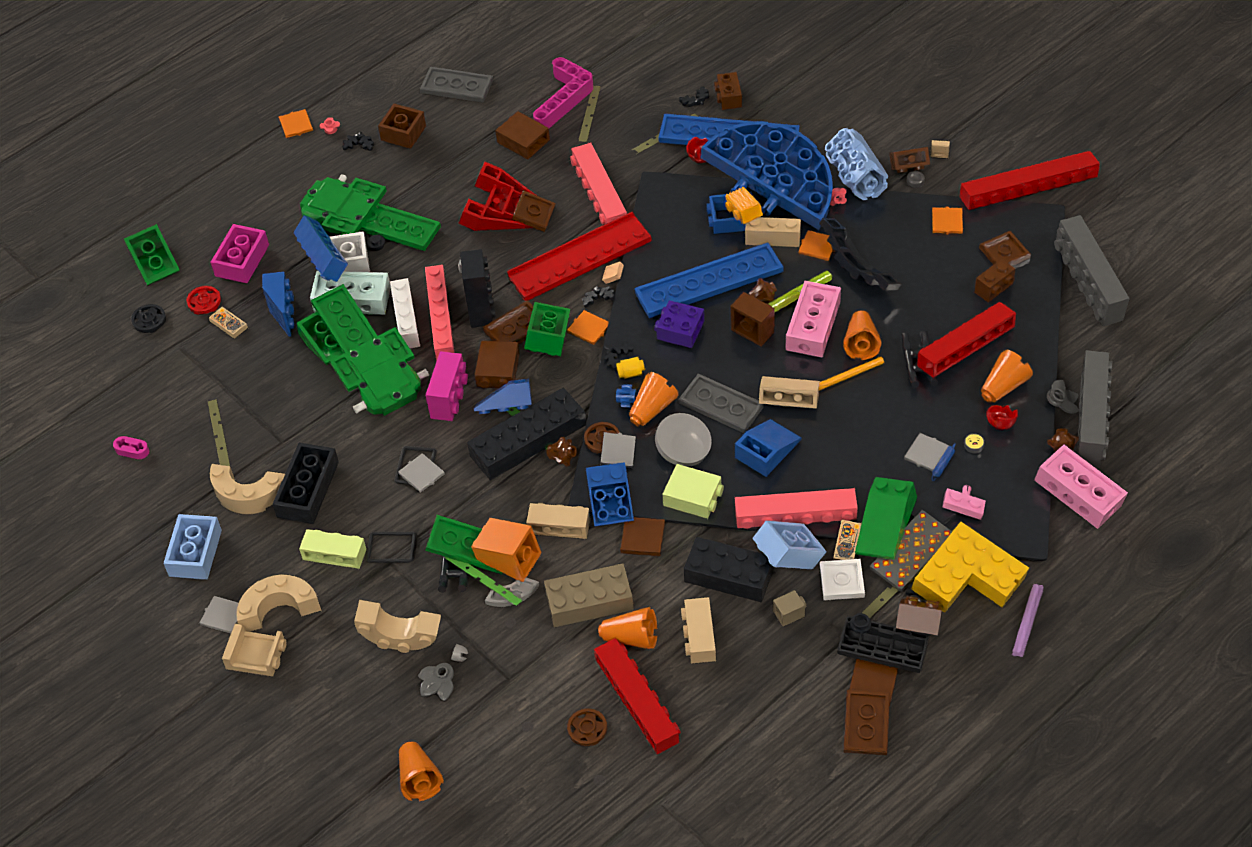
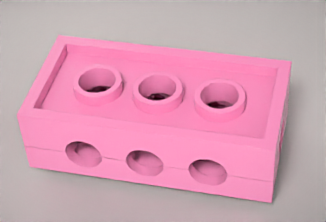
M804 281L786 334V350L823 357L840 305V287Z
M1065 445L1060 447L1039 467L1035 477L1037 483L1097 529L1122 506L1128 493Z

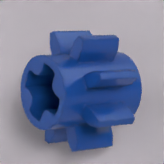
M623 384L622 389L617 388L616 402L621 403V407H632V403H634L637 397V389H632V385Z

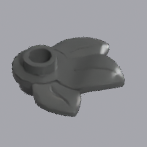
M1063 380L1053 382L1052 389L1047 392L1049 403L1060 407L1063 411L1070 414L1079 412L1078 407L1074 404L1078 394L1067 390Z
M440 663L436 667L427 666L421 670L418 677L423 680L420 687L422 697L437 693L442 701H446L454 688L452 683L454 670L450 664ZM446 670V673L441 676V671Z

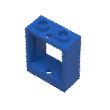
M726 194L709 196V203L706 204L707 214H711V216H708L709 227H713L714 234L745 231L746 224L743 225L740 220L737 221L735 218L717 219L716 211L727 210L725 202H727Z

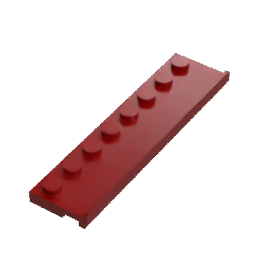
M630 212L508 270L507 274L524 301H527L651 242V235L635 217L634 213Z

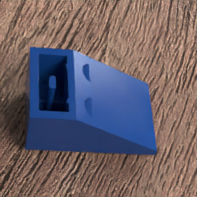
M284 272L262 274V288L269 312L286 334L291 336V329L294 328V320L291 318V315H294V307L291 301H294V295L292 290L289 291L291 289L289 278L286 279Z
M529 379L509 381L477 403L474 411H479V414L490 413L491 409H498V412L509 411L510 407H517V410L528 408V405L532 404Z
M770 419L748 430L735 443V458L767 477L800 442L801 437Z
M625 462L586 468L594 526L634 521Z

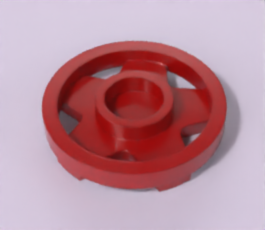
M211 286L195 288L187 296L188 308L197 315L214 312L221 302L219 291Z

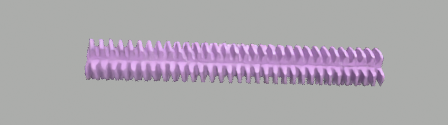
M1034 584L1031 589L1032 591L1013 648V656L1023 657L1024 648L1027 646L1030 629H1032L1037 606H1039L1038 602H1040V596H1042V585Z

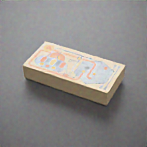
M223 307L209 317L210 322L234 339L248 328L245 322Z
M841 520L833 560H851L855 558V549L861 523Z

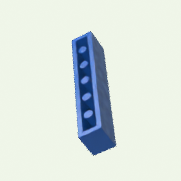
M304 215L293 233L297 237V241L301 243V247L307 252L306 255L315 264L316 270L321 273L320 276L327 281L333 280L337 282L348 263L321 224Z

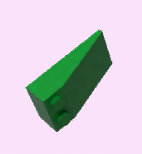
M875 477L869 492L855 554L895 559L917 499L914 482Z

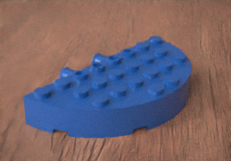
M763 121L745 122L728 127L726 131L720 134L717 133L702 146L701 159L738 181L731 189V193L739 188L749 187L768 199L761 207L763 214L767 211L766 216H770L771 212L778 205L817 230H820L822 226L819 223L822 218L827 217L833 190L832 175L824 155H821L817 146L802 133L781 124L773 125Z

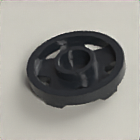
M147 304L134 311L131 322L135 330L153 333L166 322V315L162 307L155 304Z

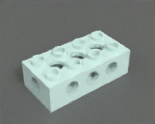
M316 271L310 300L344 284L363 314L385 315L391 289L388 273L343 272L339 280L335 282L323 279L320 276L321 273Z

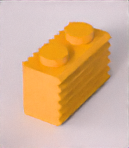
M745 187L726 194L727 202H725L727 210L729 212L732 211L737 221L740 220L743 225L763 216L760 203Z

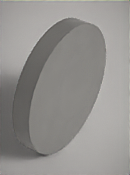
M676 413L667 416L661 421L655 433V444L659 453L667 461L675 465L679 464L689 467L705 459L711 448V435L706 425L700 419L689 414Z

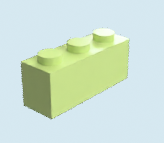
M308 529L299 548L303 560L360 569L366 552L364 539L359 536H346L339 533H327Z

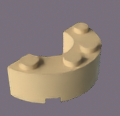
M212 464L210 468V480L217 498L225 508L240 514H255L266 511V508L273 504L285 476L282 473L266 472L264 477L258 482L240 484L235 482L230 466Z
M275 575L257 581L243 594L237 607L238 624L243 625L246 632L261 629L265 614L277 606H292L300 612L301 616L321 611L314 589L306 581L290 575Z
M359 600L354 623L357 632L369 641L377 644L379 648L397 649L400 652L407 653L409 650L426 648L435 641L441 615L421 611L414 618H398L386 613L379 603Z

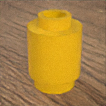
M638 357L621 360L620 363H616L619 378L624 377V379L640 376L642 371H645L643 360H639Z

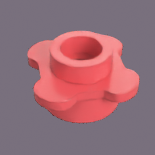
M327 118L324 123L320 124V128L324 129V132L327 134L335 133L337 127L340 126V123L334 121L333 118Z
M834 188L832 190L830 205L846 203V190L844 188Z

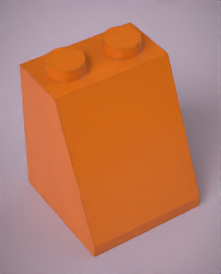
M489 518L471 546L478 561L521 582L525 581V578L541 555L540 547L530 525Z

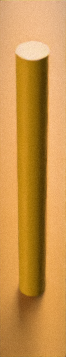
M878 357L819 382V391L884 364V360L882 357Z

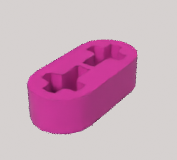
M121 436L113 442V447L118 455L143 459L149 454L148 445L143 440Z

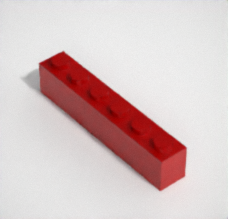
M998 302L981 314L976 315L973 319L963 323L960 327L950 331L947 335L935 340L929 346L922 348L918 352L917 366L934 378L1014 328L1016 312Z
M614 638L595 648L596 662L656 754L678 744L680 734L678 725L675 722H671L668 710L665 706L661 707L656 692L649 689L646 677L643 674H639L634 659L630 660L627 656L628 651L624 644H620Z

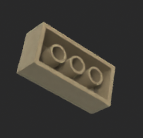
M624 564L544 581L554 627L634 610L632 593Z

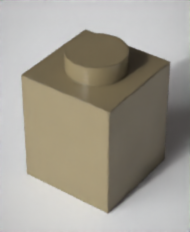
M795 590L773 600V612L782 626L805 617V600L802 596L799 597Z

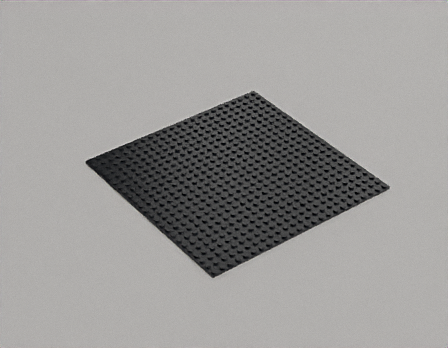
M647 171L642 173L633 213L651 235L652 241L623 256L622 264L624 266L617 283L615 299L585 427L586 432L588 427L595 423L608 422L615 425L622 435L636 436L633 467H626L633 517L664 519L665 522L758 532L761 527L737 528L735 497L855 488L857 519L850 521L861 523L862 525L869 492L875 477L914 482L917 496L931 486L945 496L947 488L962 493L963 486L968 485L967 489L969 486L971 487L970 496L986 501L981 520L960 513L946 523L945 527L953 532L957 525L962 522L1016 559L1047 560L1051 493L1037 483L1035 477L1039 467L1053 455V448L1047 443V440L1054 436L1055 406L1049 403L1047 392L1052 389L1053 382L1057 381L1063 259L1060 251L1056 250L1054 241L1057 237L1060 221L1065 219L1064 205L1006 200L968 210L958 196L883 191L876 198L870 196L867 197V200H862L854 195L851 188L833 186V189L844 188L846 190L845 198L847 201L845 204L830 205L826 218H835L844 226L861 256L878 271L891 273L901 284L899 289L885 291L879 285H869L865 282V279L856 280L852 278L850 273L841 267L834 258L837 251L832 252L829 261L799 254L798 251L802 244L801 240L805 238L808 230L829 235L824 231L823 227L817 230L801 220L800 246H771L783 265V272L766 277L763 280L774 283L777 289L774 295L775 300L802 285L804 281H809L825 271L831 273L832 280L825 283V285L840 287L841 299L823 357L786 350V334L798 299L774 313V334L762 347L731 330V305L743 292L749 294L758 281L688 304L704 309L705 320L693 347L689 348L657 339V332L654 328L656 321L660 320L661 314L648 318L635 294V288L759 245H745V231L714 234L713 227H709L708 216H711V214H707L706 204L709 203V196L731 193V189L738 182L734 178ZM749 187L746 188L749 192H752V196L760 203L761 207L768 200ZM778 205L771 212L770 216H766L767 211L761 216V218L799 219ZM932 208H962L963 233H949L948 235L946 233H932ZM716 211L717 219L735 218L732 211ZM1011 231L1031 253L1029 259L1013 266L1015 268L1014 283L990 302H987L975 293L976 278L993 266V264L979 249V246L985 241ZM998 302L1016 312L1014 328L937 375L938 384L936 386L931 385L927 373L924 372L916 373L919 386L917 388L912 387L909 382L903 353L902 333H909L911 351H919L922 349L921 331L928 332L929 344H932L935 340L947 335L950 331L960 327L963 323L968 322ZM857 311L869 313L881 338L879 353L867 360H861V358L857 357L855 359L851 358L844 350V338L851 317ZM617 341H621V345L628 342V345L634 347L633 352H628V355H624L621 352L620 355H617L619 363L621 360L638 357L639 360H643L645 371H642L640 376L624 379V377L619 378L617 370H612L611 366L607 367V362L603 361V357L607 352L604 349L605 346L615 345ZM1005 350L1015 352L1022 357L1020 361L1024 365L1026 362L1030 365L1033 375L1029 380L998 401L987 402L981 396V388L998 357ZM878 357H882L884 360V364L820 390L817 409L764 404V408L747 431L771 419L801 437L800 442L767 477L735 458V443L744 433L683 406L678 401L697 374L759 401L762 376L822 382ZM918 358L913 359L914 366H917ZM650 372H654L668 380L666 384L669 387L673 385L679 395L644 426H636L630 421L629 412L632 407H621V403L616 402L617 388L622 389L623 384L632 385V389H637L638 394L645 376L648 373L650 374ZM992 405L1002 407L1009 405L1011 411L1017 409L1018 417L1011 428L998 430L988 422L986 412ZM676 413L692 415L700 419L710 432L711 448L702 462L689 466V468L721 476V485L724 486L721 497H717L715 511L710 513L708 519L663 506V492L676 465L667 461L659 453L655 444V433L661 421L669 415ZM920 433L936 438V440L949 446H953L956 443L954 447L955 453L940 477H935L932 471L921 466L917 467V464L904 459ZM978 434L983 437L984 448L981 452L970 453L965 449L964 442L968 435ZM584 436L568 506L589 508V513L592 514L586 468L602 466L604 464H600L602 453L596 454L589 450L585 445ZM841 521L805 524L815 538L838 539Z

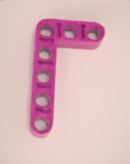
M562 57L553 60V74L557 80L566 85L533 113L534 120L548 128L554 125L593 90L592 73Z

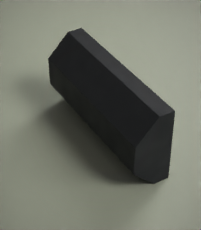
M847 615L837 654L916 673L921 672L929 634L897 629L896 626L871 621V628L868 632L859 634L850 627V621L853 616Z

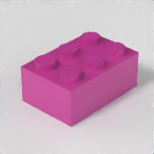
M233 224L211 260L214 275L220 278L248 283L269 246L266 232Z
M442 351L439 353L426 392L431 419L453 421L454 415L458 413L459 399L463 398V386L468 382V374H465L466 362H463L462 354Z

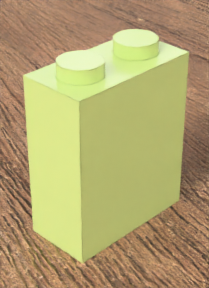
M676 464L663 492V506L708 519L710 513L715 511L717 497H721L724 486L721 485V476Z

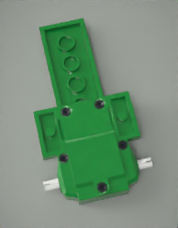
M340 175L339 179L327 177L322 181L317 180L300 202L302 217L305 215L318 221L325 231L338 235L357 233L359 231L371 235H381L384 239L423 251L426 250L441 228V224L438 221L379 204L387 192L386 186L355 178L351 184L345 183L347 180L345 175Z
M344 284L311 300V304L343 352V354L330 360L332 368L348 392L356 388L360 391L362 402L353 406L356 414L366 409L374 415L383 414L385 416L417 399V394L421 391L420 380L429 376V373L426 369L416 373L407 364V362L414 359V354L396 327L377 336Z

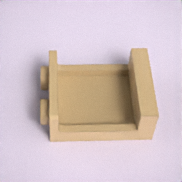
M235 624L222 657L223 663L228 670L273 676L275 669L279 668L280 655L285 651L286 639H284L281 631H277L276 636L246 632L243 625Z

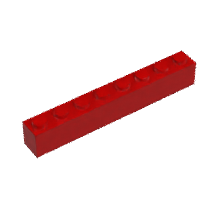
M1091 151L961 183L960 198L968 210L1096 178L1098 177L1100 163Z

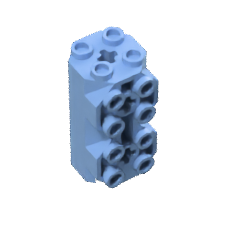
M843 128L825 145L826 157L832 165L838 168V176L843 184L851 188L854 195L862 200H867V197L870 196L872 198L878 197L887 188L886 178L888 179V174L862 135L857 131Z

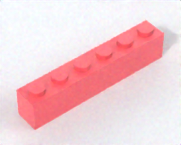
M588 143L572 148V156H570L572 166H576L577 176L582 178L583 188L588 190L589 200H593L595 212H599L601 224H607L626 215L627 212L592 144Z
M443 265L425 267L436 360L440 351L455 353Z
M855 488L735 497L737 528L761 527L765 521L810 524L815 522L828 523L831 521L856 520L857 501Z

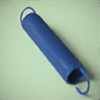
M956 443L946 449L932 471L935 477H940L955 453L954 447Z

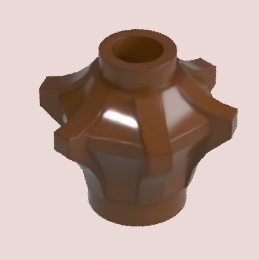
M759 278L756 286L749 294L764 303H770L774 300L777 289L773 282L769 283Z
M1061 428L1056 430V434L1051 439H1048L1047 443L1052 446L1055 452L1063 445L1073 451L1075 444L1079 441V437L1069 433L1068 429Z
M560 437L556 443L549 444L547 447L548 458L556 460L559 464L563 463L565 466H570L571 459L577 454L576 447L572 446V440H566L565 437Z

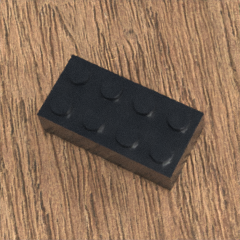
M482 249L460 252L462 280L471 328L483 327L492 322V318H495V309L491 307L494 305L490 273L489 269H485L488 267L487 256L483 257Z
M298 443L273 501L277 518L314 524L339 463L335 448Z
M696 537L684 566V582L762 602L774 571V566L769 563L765 554Z

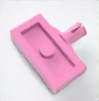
M968 485L963 486L962 493L947 488L943 508L981 520L984 513L985 500L970 496L971 487L969 486L967 489Z

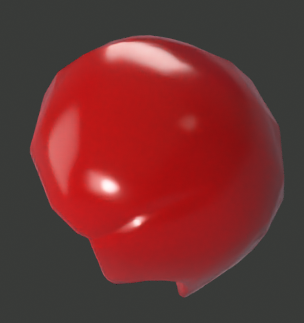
M694 137L688 141L686 150L692 161L706 163V161L701 159V148L708 141L707 138L699 139Z
M992 405L987 410L986 417L994 428L1007 430L1015 424L1018 411L1017 409L1011 411L1009 405L1004 407Z

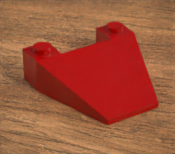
M484 162L475 187L489 192L488 200L483 205L468 199L458 224L472 230L533 228L513 220L512 217L523 190L531 194L534 193L501 168Z

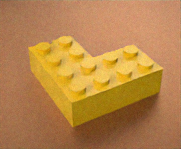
M960 522L915 577L911 590L926 600L939 601V605H943L942 611L946 612L967 584H969L1003 607L1025 579L1029 567Z

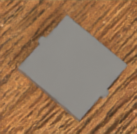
M604 432L600 464L609 465L625 462L627 468H632L636 436Z
M920 433L904 459L917 464V467L921 466L933 471L949 445Z
M423 453L413 461H409L404 468L398 471L399 475L420 493L430 485H434V482L445 474L443 470Z
M214 596L208 608H205V613L199 622L200 625L231 634L234 625L238 623L237 607L239 603Z

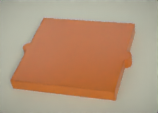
M305 109L279 116L286 138L296 135L300 136L303 133L313 131Z
M932 208V233L962 234V208Z
M808 230L805 238L801 240L802 244L798 253L829 261L832 252H835V250L832 249V245L827 241L829 235Z
M584 310L577 319H574L567 332L594 345L601 336H604L609 322Z

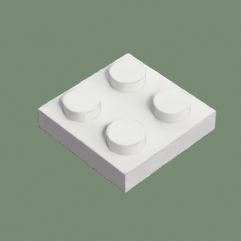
M860 559L820 562L824 600L865 598Z

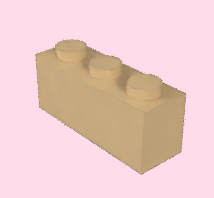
M761 217L746 223L745 245L769 243L770 246L799 247L801 219Z
M762 376L759 404L817 409L820 381Z
M530 503L526 524L532 527L535 535L587 539L590 513L589 508L582 506L571 507Z
M709 597L684 600L685 608H681L682 620H686L687 625L683 626L684 638H688L689 643H685L686 656L690 655L691 663L716 661Z

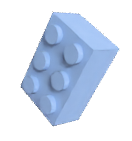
M178 514L164 560V566L169 577L208 579L222 531L217 517Z
M765 521L752 538L756 542L758 549L767 556L769 563L774 567L813 569L827 552L805 524Z

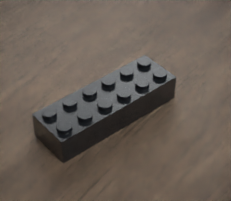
M563 387L468 441L469 455L491 481L546 449L549 444L556 443L560 437H567L586 426L585 411Z

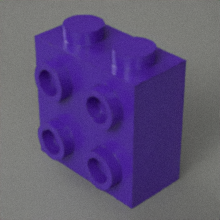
M669 300L667 306L663 307L660 320H657L654 330L657 332V339L692 348L705 321L704 309Z

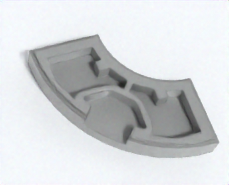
M526 577L524 582L516 580L514 583L503 587L524 601L537 590L539 582ZM492 589L485 599V604L490 606L506 607L514 605Z

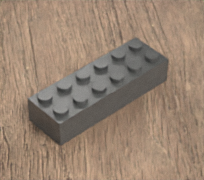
M1078 215L1061 220L1057 229V237L1054 241L1057 251H1060L1064 264L1068 265L1072 278L1076 279L1079 290L1084 293L1087 304L1092 307L1096 320L1100 321L1102 327L1123 321L1130 298L1082 216Z
M1086 350L1081 372L1078 419L1079 441L1077 442L1076 454L1093 467L1100 468L1101 460L1105 461L1106 449H1108L1109 443L1107 433L1109 432L1110 424L1108 421L1110 406H1108L1107 402H1110L1111 391H1109L1108 387H1111L1112 376L1108 372L1112 371V361H1109L1108 352Z

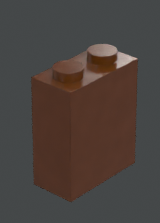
M519 111L510 116L506 122L495 130L497 143L527 160L550 141L548 127Z
M481 341L475 371L477 387L501 388L509 381L515 380L520 355L518 342Z

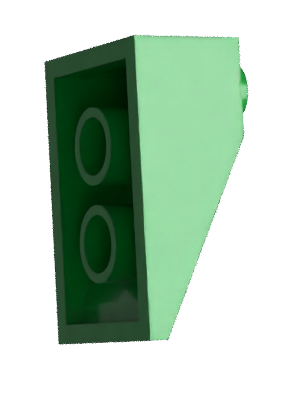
M157 224L124 238L126 246L147 286L180 271Z
M534 302L524 349L532 352L547 353L552 356H561L570 309Z
M317 312L296 323L298 334L326 365L330 363V360L343 354Z

